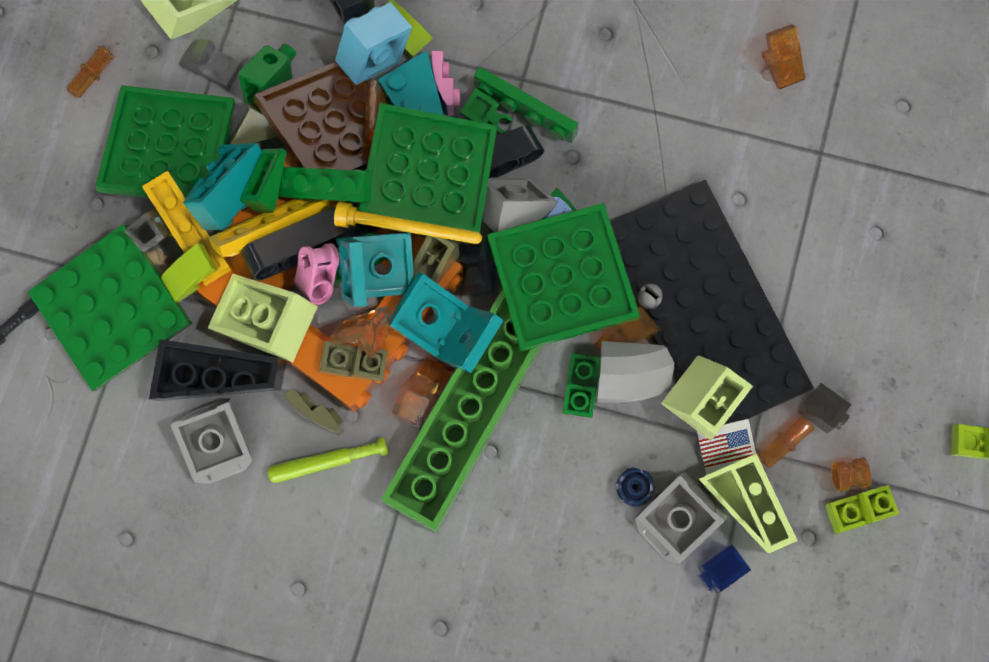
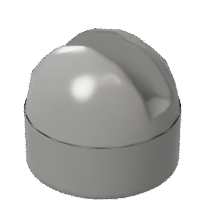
M655 284L644 285L638 293V301L646 309L658 307L663 298L662 290ZM648 289L650 292L658 297L657 300H655L650 294L645 292V290Z

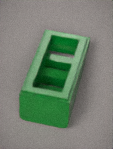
M283 148L262 150L242 193L240 201L255 212H274L286 158V151Z

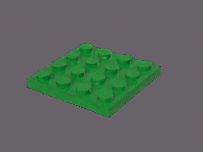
M121 85L95 188L101 193L149 198L142 186L168 171L186 198L198 179L203 178L205 180L209 174L206 168L209 162L214 161L216 163L220 157L217 151L220 145H227L236 105L234 98Z
M380 103L367 170L371 171V202H360L359 211L480 233L497 126Z
M605 203L487 235L521 352L640 318Z
M126 224L115 229L28 291V294L92 391H97L156 350L160 339L170 340L193 324L180 303L174 301L161 280L160 273Z

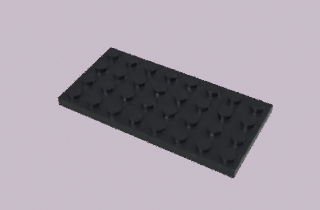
M706 180L611 221L636 305L656 345H664L675 363L673 371L675 384L698 355L728 367L751 384L753 387L725 424L745 419L749 420L814 389ZM646 284L658 285L663 293L660 305L654 309H646L638 301V293L641 287ZM648 289L645 290V292H647L655 300H657L658 297L656 295H654Z

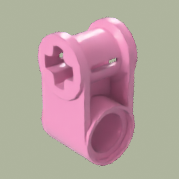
M332 243L324 244L322 248L315 249L309 246L302 247L298 254V266L294 284L315 305L325 303L333 293V285L340 258L337 248Z

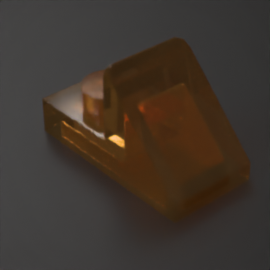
M790 24L766 33L768 50L762 52V57L777 88L780 90L806 80L797 27Z
M384 306L344 320L330 336V339L336 347L346 343L354 345L359 342L368 357L373 358L387 339L390 317L389 307Z

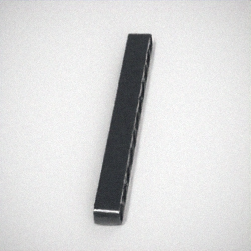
M529 125L521 126L495 137L489 178H498L536 161L543 155L544 148ZM345 202L351 203L353 207L358 208L359 211L360 202ZM336 206L247 244L241 250V255L253 278L260 281L297 266L298 254L302 247L309 246L315 249L322 248L324 244L332 243L338 248L339 245L336 243V238L364 236L381 229V227L358 223L355 226L350 225L348 228L335 226L334 215Z

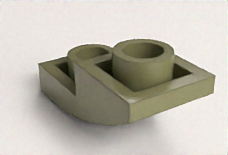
M325 341L323 343L318 372L364 380L383 381L388 351L363 345L355 347Z
M295 388L284 395L304 417L318 427L339 436L344 433L339 426L343 420L333 407L327 411L323 404H321L312 411L311 409L316 405L305 391L299 394Z

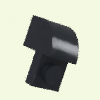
M482 238L478 244L467 243L459 256V262L467 264L465 293L475 296L494 292L497 269L488 238Z

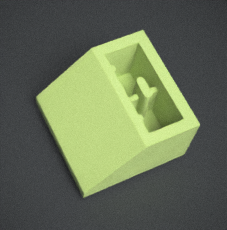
M698 355L661 404L711 441L753 386L728 367Z

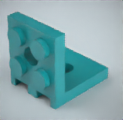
M410 232L336 238L340 255L338 267L339 275H341L342 300L354 307L367 306L366 298L403 295L406 293L414 280ZM379 257H386L390 263L388 271L383 274H378L374 269V263Z
M418 272L386 324L441 362L471 373L504 320L494 313L468 306L429 277ZM431 307L434 316L430 322L424 323L421 317L422 312L425 308Z

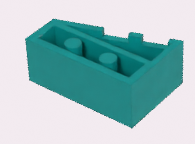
M427 50L378 79L380 91L389 105L443 115Z
M257 143L220 145L217 150L220 157L216 163L211 161L206 167L209 174L205 180L203 178L198 179L183 203L204 230L226 229L232 224V218L240 210L247 207L240 201V198L262 152Z

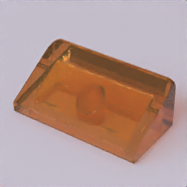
M377 80L370 82L366 94L365 143L372 146L380 103L388 104L387 97Z

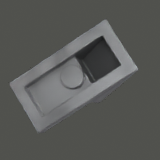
M193 40L179 63L180 66L228 90L238 76L239 71L243 68L240 61L216 50L211 40Z

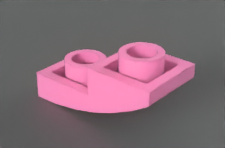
M432 51L433 74L440 102L447 115L454 116V106H460V89H455L454 78H449L450 63L444 61L443 51Z

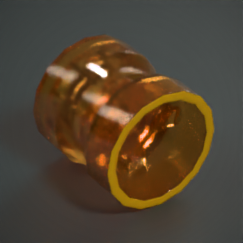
M855 458L850 463H845L844 461L832 463V478L837 492L849 491L852 486L859 489L871 487V472L866 458Z

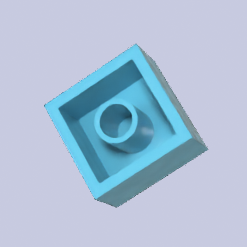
M391 2L382 7H374L367 14L359 18H351L346 22L335 61L353 83L357 85L400 63L412 26Z

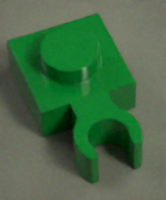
M477 88L474 89L460 111L462 115L471 121L486 124L490 122L496 125L497 132L500 134L506 133L498 125L500 120L506 119L510 123L513 122L509 115L496 112L500 103Z

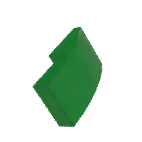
M571 353L563 414L593 417L600 357Z

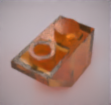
M427 357L402 386L392 413L419 427L432 411L453 371L444 367L440 362L433 361Z

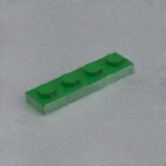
M480 66L475 72V88L489 97L500 101V104L510 112L517 111L524 115L525 119L532 125L545 127L555 138L573 142L578 134V122Z
M284 166L278 197L371 202V171Z

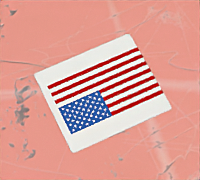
M748 419L723 425L711 441L697 431L706 475L756 454Z

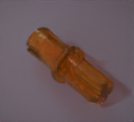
M98 46L90 59L85 64L82 63L80 65L81 70L67 86V90L71 95L81 98L95 80L99 81V75L110 61L114 59L113 54L108 55L110 53L109 50L103 46Z
M803 416L798 418L786 431L777 433V438L758 454L761 462L767 467H772L789 451L794 452L796 450L795 446L815 431L813 425Z

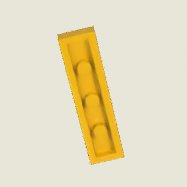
M168 171L142 186L184 253L197 243L204 245L218 269L202 281L205 286L231 271L225 259L212 248L207 231L201 227L183 203L186 198Z
M296 198L276 207L273 213H262L208 238L212 248L223 258L235 256L247 244L332 207L329 200Z

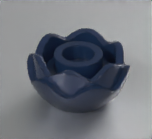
M635 467L625 470L616 482L619 498L631 506L646 504L655 492L651 474ZM637 485L638 489L634 490L632 486Z

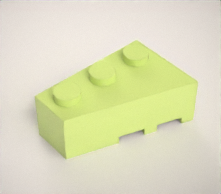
M757 454L699 479L706 489L767 554L797 542V538Z

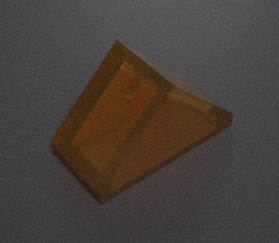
M640 306L638 307L639 319L607 328L595 345L601 351L602 341L644 344L661 329L643 307Z

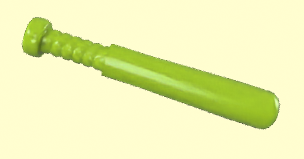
M380 437L376 443L352 449L346 447L274 464L268 467L267 472L272 483H279L352 463V460L375 454L385 456L389 454L385 437Z

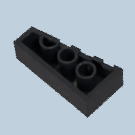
M160 339L149 400L168 401L278 391L282 388L286 360L278 357Z

